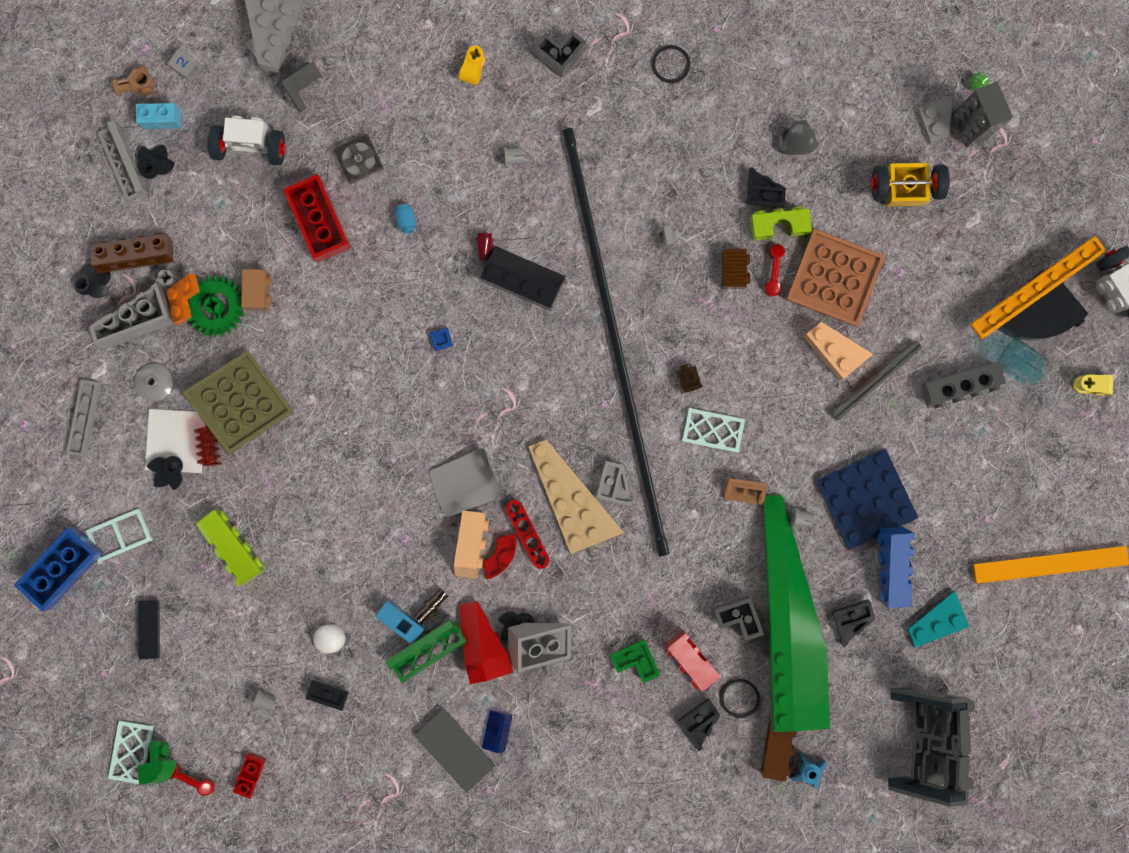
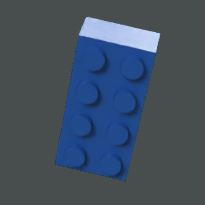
M67 527L14 586L42 612L51 610L104 552L77 527Z

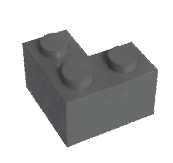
M572 30L561 44H558L544 33L534 45L533 55L563 78L585 52L587 42Z
M746 596L712 608L720 629L737 623L742 639L745 641L764 635L751 597Z

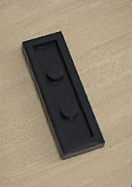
M159 600L138 601L139 659L160 658Z

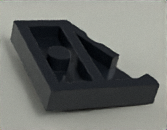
M869 599L832 611L843 647L848 646V642L855 635L858 636L867 625H870L875 620Z
M707 698L677 721L696 749L701 751L703 748L702 744L706 737H709L713 725L717 723L721 715L710 699Z

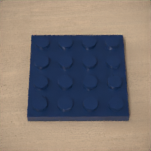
M886 448L815 480L848 550L877 538V535L880 534L879 528L900 527L919 518Z

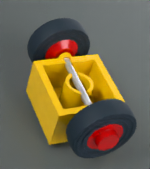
M929 163L890 164L888 167L875 166L870 180L873 199L876 201L886 200V207L925 206L930 202V190L933 199L942 200L947 197L950 186L949 170L943 164L933 167L931 178L929 176Z

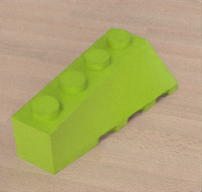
M215 509L197 522L196 525L210 545H215L214 551L217 557L223 561L225 560L227 572L237 578L234 581L236 586L246 585L265 571L262 567L264 563L258 556L255 557L251 552L252 547L247 541L241 539L240 531L236 526H232L229 523L228 515L223 510Z

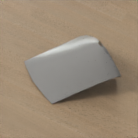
M484 448L429 471L435 495L447 518L502 496L494 470Z

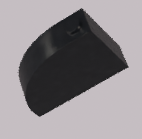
M1047 267V268L1041 270V271H1040L1038 274H1036L1032 279H1034L1035 277H1037L1039 274H1041L1042 272H1044V271H1045L1046 269H1048L1049 267ZM1062 282L997 330L1019 340H1043L1062 334L1073 326L1075 328L1085 322L1084 317L1089 313Z

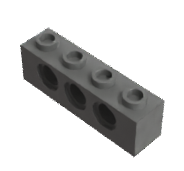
M998 361L922 384L921 387L927 406L934 405L936 409L946 406L945 402L949 400L956 403L964 400L963 396L969 394L971 398L982 395V390L989 389V392L1001 389L1000 385L1006 384V380ZM980 376L985 378L984 385L979 383ZM962 381L967 384L966 391L961 389L960 384ZM944 386L949 389L948 396H945L942 393V389Z

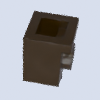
M690 363L680 366V370L676 374L682 394L701 389L702 384L696 366L691 367ZM687 374H691L693 376V379L691 381H688L686 379Z

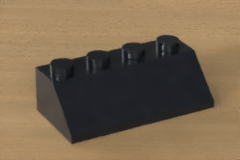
M496 247L492 252L480 277L483 283L549 311L552 310L566 278L562 274L499 247Z

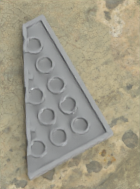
M245 0L259 69L279 72L303 0Z

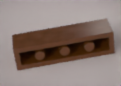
M769 715L760 774L763 778L786 782L787 776H790L791 773L789 759L794 754L792 740L793 737L796 738L797 731L774 732L771 730V715Z

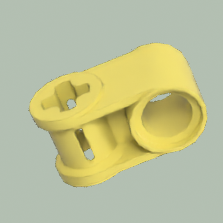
M1089 374L1077 377L1073 382V388L1076 392L1082 394L1111 396L1113 395L1114 376Z

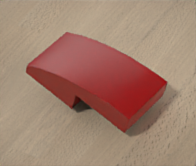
M250 752L247 753L241 772L237 777L233 793L249 799L252 798L266 758Z

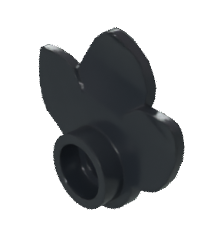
M160 145L151 151L142 146L137 155L141 164L140 173L146 179H153L157 175H166L175 165V162L167 159L168 152L165 145ZM149 167L153 168L151 173L147 172Z
M91 263L87 264L81 269L80 277L74 283L76 292L80 295L89 294L93 298L106 296L109 291L105 286L110 281L111 272L98 274L91 266Z
M157 457L147 465L148 469L156 472L154 487H165L169 484L173 490H176L181 485L183 462L179 457ZM173 462L177 464L175 469L172 468Z
M512 611L500 615L498 621L505 625L501 632V640L508 641V627L521 624L522 619H527V623H534L532 615L527 612L517 614Z

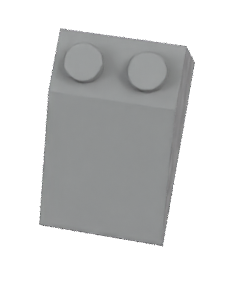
M523 623L508 627V653L513 667L517 672L571 658V625L569 623Z

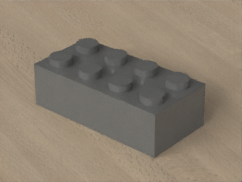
M998 81L975 90L952 113L953 122L958 126L961 141L966 144V147L988 139L1013 118Z

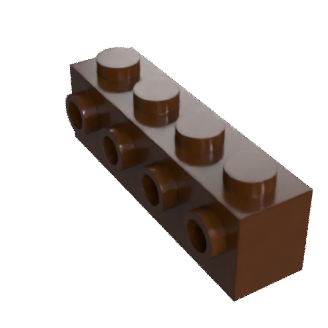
M167 233L137 236L132 239H118L112 242L103 241L90 245L91 266L98 274L174 262L173 242Z

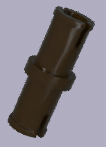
M439 588L429 601L426 600L424 602L425 605L413 617L420 624H423L433 612L436 613L440 604L449 596Z

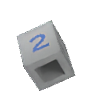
M177 49L176 52L170 55L169 62L167 63L172 70L189 82H192L202 68L196 60L180 49Z

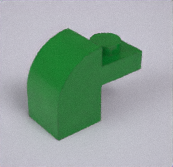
M155 741L149 743L150 763L138 765L139 785L164 783L172 776L176 760H169L170 750L168 742Z

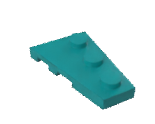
M951 591L945 599L939 601L934 608L922 615L907 628L915 648L969 627L956 591Z

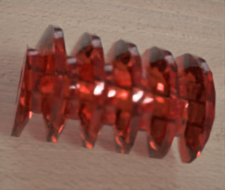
M207 427L195 429L193 432L199 434V436L195 437L194 441L200 442L195 445V448L201 450L196 453V456L202 457V459L197 461V464L203 465L202 467L222 465V462L216 461L221 455L215 454L216 451L220 450V447L214 446L218 441L214 438L213 434Z

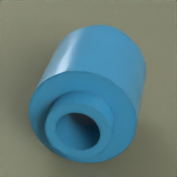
M410 204L395 207L396 212L394 214L398 231L403 232V234L414 232L417 224Z

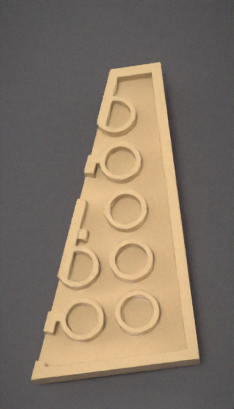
M547 440L529 446L570 554L624 533Z

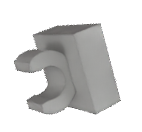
M671 225L663 226L656 230L659 249L668 248L674 244L676 239H680L679 231H672Z

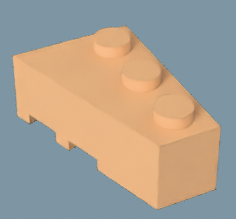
M823 322L817 324L803 336L838 380L844 379L873 355Z
M462 511L454 561V572L457 577L478 579L479 568L482 569L483 565L481 552L485 550L486 538H483L484 531H488L489 520H486V513Z

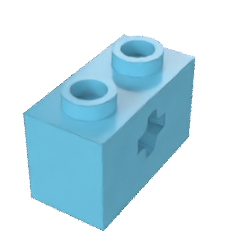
M175 103L136 104V123L143 129L181 128V109Z

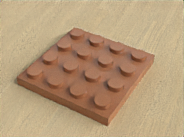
M813 229L786 300L854 327H859L885 256L820 230Z

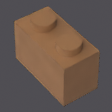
M242 269L241 308L245 310H269V305L272 304V295L269 294V286H272V275L267 270Z

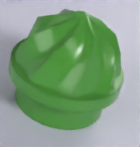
M979 71L976 75H972L969 85L971 90L975 91L987 86L990 81Z

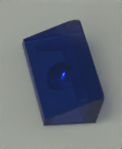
M490 710L482 743L483 749L495 753L505 752L513 718L512 714Z

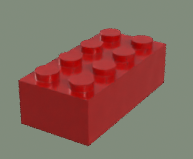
M319 174L283 189L312 258L317 263L352 248L326 186Z

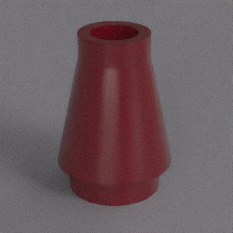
M477 233L475 240L478 260H488L494 241L492 233Z

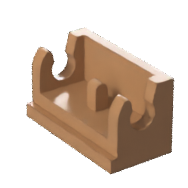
M726 478L724 499L762 505L765 500L767 484Z

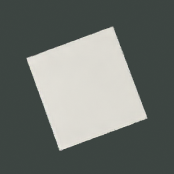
M149 409L145 470H150L147 468V465L154 458L177 456L183 462L181 472L202 473L205 423L196 412ZM173 462L172 468L175 469L177 464Z

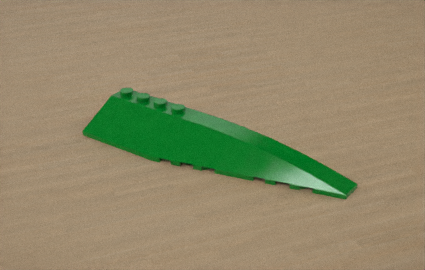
M765 495L763 518L771 730L774 732L830 729L826 644L783 496Z

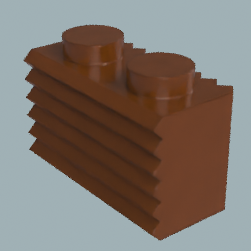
M747 249L722 250V289H745L747 284H750V273H747V265H750V254L746 253Z

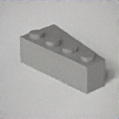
M158 283L153 284L149 290L144 293L141 292L131 302L124 303L114 313H109L89 326L94 344L104 350L172 325L173 320L164 288Z

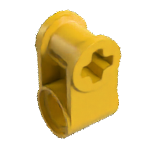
M471 46L467 50L459 73L460 81L476 86L479 84L485 62V56L481 47ZM476 54H479V57H476V59L474 60L472 56H476Z

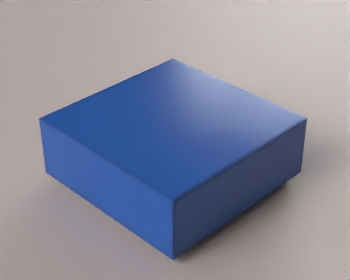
M448 327L430 332L435 352L453 347Z

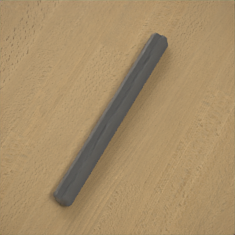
M918 341L912 342L831 412L832 417L836 421L840 420L922 349L921 344Z

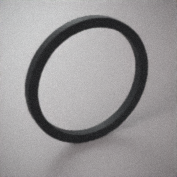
M664 46L656 52L653 58V71L661 81L677 83L687 76L690 70V58L686 51L678 46ZM666 49H676L682 52L687 59V70L678 79H665L656 70V58Z
M732 680L725 685L721 692V704L724 710L732 717L746 718L752 715L759 706V692L755 685L748 680ZM736 682H744L752 686L757 697L754 708L744 715L731 713L724 703L726 689Z

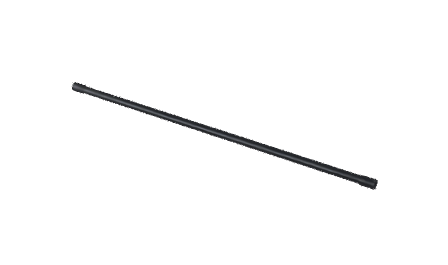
M567 128L562 130L577 190L655 534V543L658 556L669 555L670 552L664 535L576 148L577 143L573 128Z

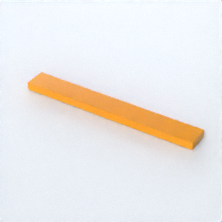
M1096 236L1091 237L970 323L969 326L980 340L984 339L1105 253L1106 249Z
M1117 546L972 564L974 580L978 584L1129 565L1127 546Z

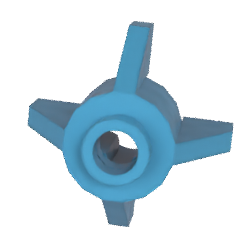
M801 751L798 752L803 763L799 767V772L790 775V779L792 781H805L810 785L812 784L815 790L818 789V782L821 780L822 771L827 766L826 761L823 760L815 764L812 761H807Z

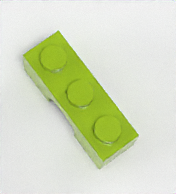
M802 206L794 207L791 211H785L783 208L775 209L772 213L756 211L750 217L752 241L771 239L774 236L773 227L777 223H783L788 227L790 237L809 235L812 232L810 209H804Z

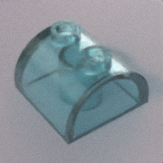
M1014 337L1002 353L999 362L1002 371L1005 373L1011 371L1017 375L1016 379L1021 384L1027 382L1030 385H1035L1045 375L1047 358Z

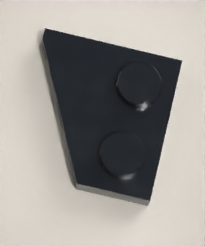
M750 167L748 171L746 205L784 208L786 187L773 182L768 176H763L755 171L753 167Z

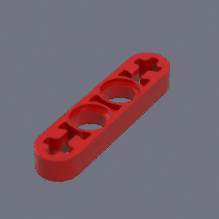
M518 500L510 501L506 506L507 514L533 565L538 569L547 567L549 556L524 506ZM512 503L520 506L518 509L520 515L522 513L525 515V517L519 518L516 522L513 517H517L515 512H510L509 510L512 508ZM521 520L529 523L527 531L519 530L518 523ZM531 537L536 538L538 541V545L535 548L527 546V540ZM541 547L543 551H539L541 557H546V560H544L545 564H537L536 560L538 557L536 553L532 556L530 552L536 551Z

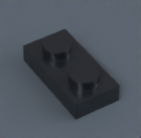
M311 680L306 699L343 711L349 691L317 680Z

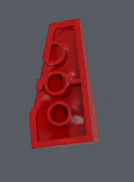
M474 601L459 605L462 634L467 641L463 644L470 685L513 673L510 655L507 649L503 648L497 632L494 633L491 628L489 619L479 602Z

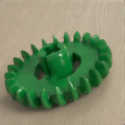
M215 275L214 281L210 276H207V282L200 278L201 285H198L200 292L188 299L190 301L188 304L191 318L187 321H194L191 325L192 328L199 326L198 333H202L205 330V336H209L212 333V337L215 338L219 332V335L223 337L224 331L231 334V327L237 329L236 322L242 323L240 317L246 316L242 312L244 309L241 308L242 298L240 297L242 296V291L237 292L239 285L235 284L233 286V280L230 279L227 282L225 276H222L220 280L219 276ZM217 293L223 294L229 302V310L223 318L222 313L225 311V303L218 298ZM203 302L205 310L213 314L215 320L208 319L205 316L202 307ZM214 302L217 303L215 309H212L211 306H214Z

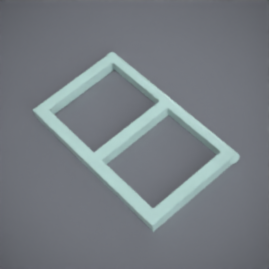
M140 508L86 530L88 538L96 545L92 532L112 524L122 549L103 557L100 556L97 562L104 561L153 540ZM137 514L146 539L126 547L117 522Z

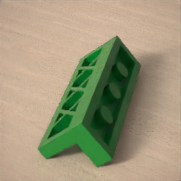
M449 620L385 662L388 668L395 670L400 682L404 683L467 641L458 624ZM456 632L460 640L455 644H449V636ZM435 644H443L441 653L438 655L432 654ZM421 653L427 654L424 664H416L418 655ZM406 663L410 664V672L404 676L400 667Z

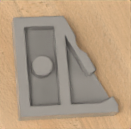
M952 95L916 109L929 144L949 137L953 105Z
M604 461L595 498L632 507L624 465Z

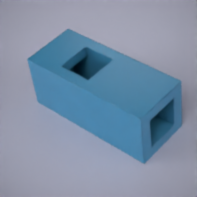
M388 600L375 616L410 644L420 640L426 634L423 632L426 628L424 625L420 624L391 600Z

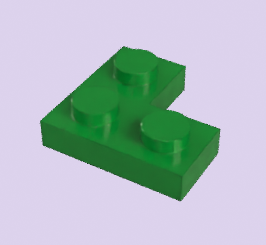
M645 639L609 654L617 673L636 666L643 683L660 676Z

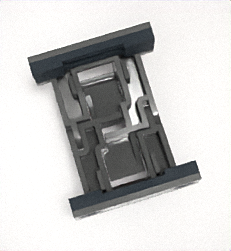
M891 688L890 700L913 702L914 731L917 732L914 736L911 777L888 778V790L948 807L967 805L969 794L967 790L973 787V779L968 777L970 756L968 755L971 752L969 712L974 711L975 702L967 697L919 688ZM938 710V716L936 719L935 711ZM936 755H937V771L934 770L935 757H936Z

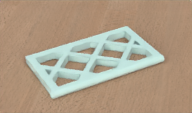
M689 408L682 442L739 453L745 419ZM692 413L701 414L704 419L694 424L691 420ZM708 418H721L723 423L714 428ZM706 421L711 431L702 436L696 426ZM728 422H740L739 429L733 432ZM725 425L731 435L722 440L716 430ZM694 429L699 439H687L688 432ZM714 433L719 443H707L704 438ZM733 437L736 441L735 448L726 447L724 442Z
M121 720L118 722L108 779L139 784V779L133 778L130 772L136 769L138 765L147 763L153 725ZM123 726L129 727L132 731L125 738L121 735ZM141 729L148 730L146 741H143L138 734V731ZM135 735L140 745L132 750L126 740ZM120 744H123L129 752L122 758L118 756ZM143 747L145 750L144 757L140 762L134 752ZM131 755L137 765L128 770L122 760ZM118 763L125 772L121 776L114 775L115 766Z

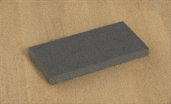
M444 708L414 735L466 793L495 767V764Z

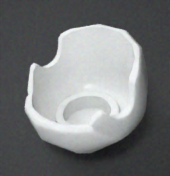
M336 624L320 626L314 633L313 642L315 648L324 654L339 651L345 643L344 631Z

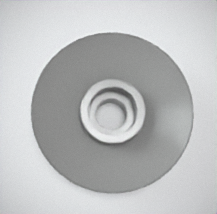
M156 363L147 364L136 374L135 388L137 393L145 400L160 401L170 394L173 388V377L165 366ZM153 378L155 383L150 385L149 380Z

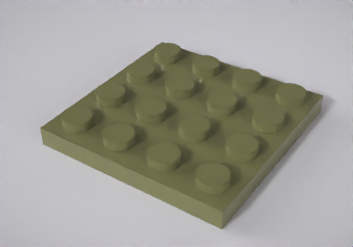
M248 350L183 392L184 397L228 456L293 413L292 408Z

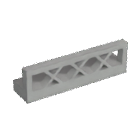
M114 120L107 122L109 128L97 133L125 200L130 202L149 194L121 126ZM111 133L114 139L113 144L107 143L104 136ZM115 149H118L120 153V162L113 158ZM122 166H125L128 172L127 179L120 175ZM132 183L136 193L129 196L127 189L129 184Z

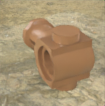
M146 66L136 67L131 74H128V78L113 79V87L118 96L129 91H133V93L140 92L142 96L151 95L154 92L155 81L150 76ZM143 78H147L144 84H140Z

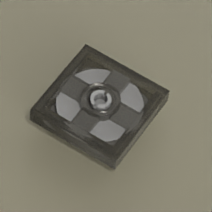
M368 133L333 149L350 185L384 169Z

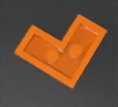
M189 273L166 289L173 324L180 325L191 318L188 299L200 292L196 274Z

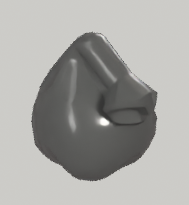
M806 120L796 121L790 128L788 126H778L776 128L779 136L778 150L782 154L805 155L815 151L819 145Z

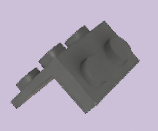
M314 62L303 64L300 70L286 75L284 80L281 81L286 89L284 94L293 108L298 107L300 112L307 109L297 92L321 77Z

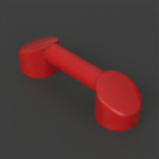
M774 244L769 249V256L773 259L770 281L764 287V292L768 297H775L781 290L778 276L780 260L785 255V248L780 244Z
M176 762L175 770L169 779L176 778L196 788L197 792L202 796L209 795L215 790V782L212 779L196 780L182 773L180 765Z

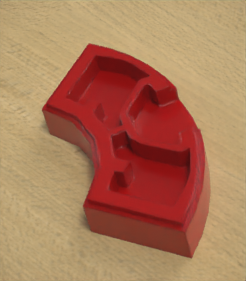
M516 533L497 537L495 552L490 558L483 560L487 580L501 574L511 563L516 551Z

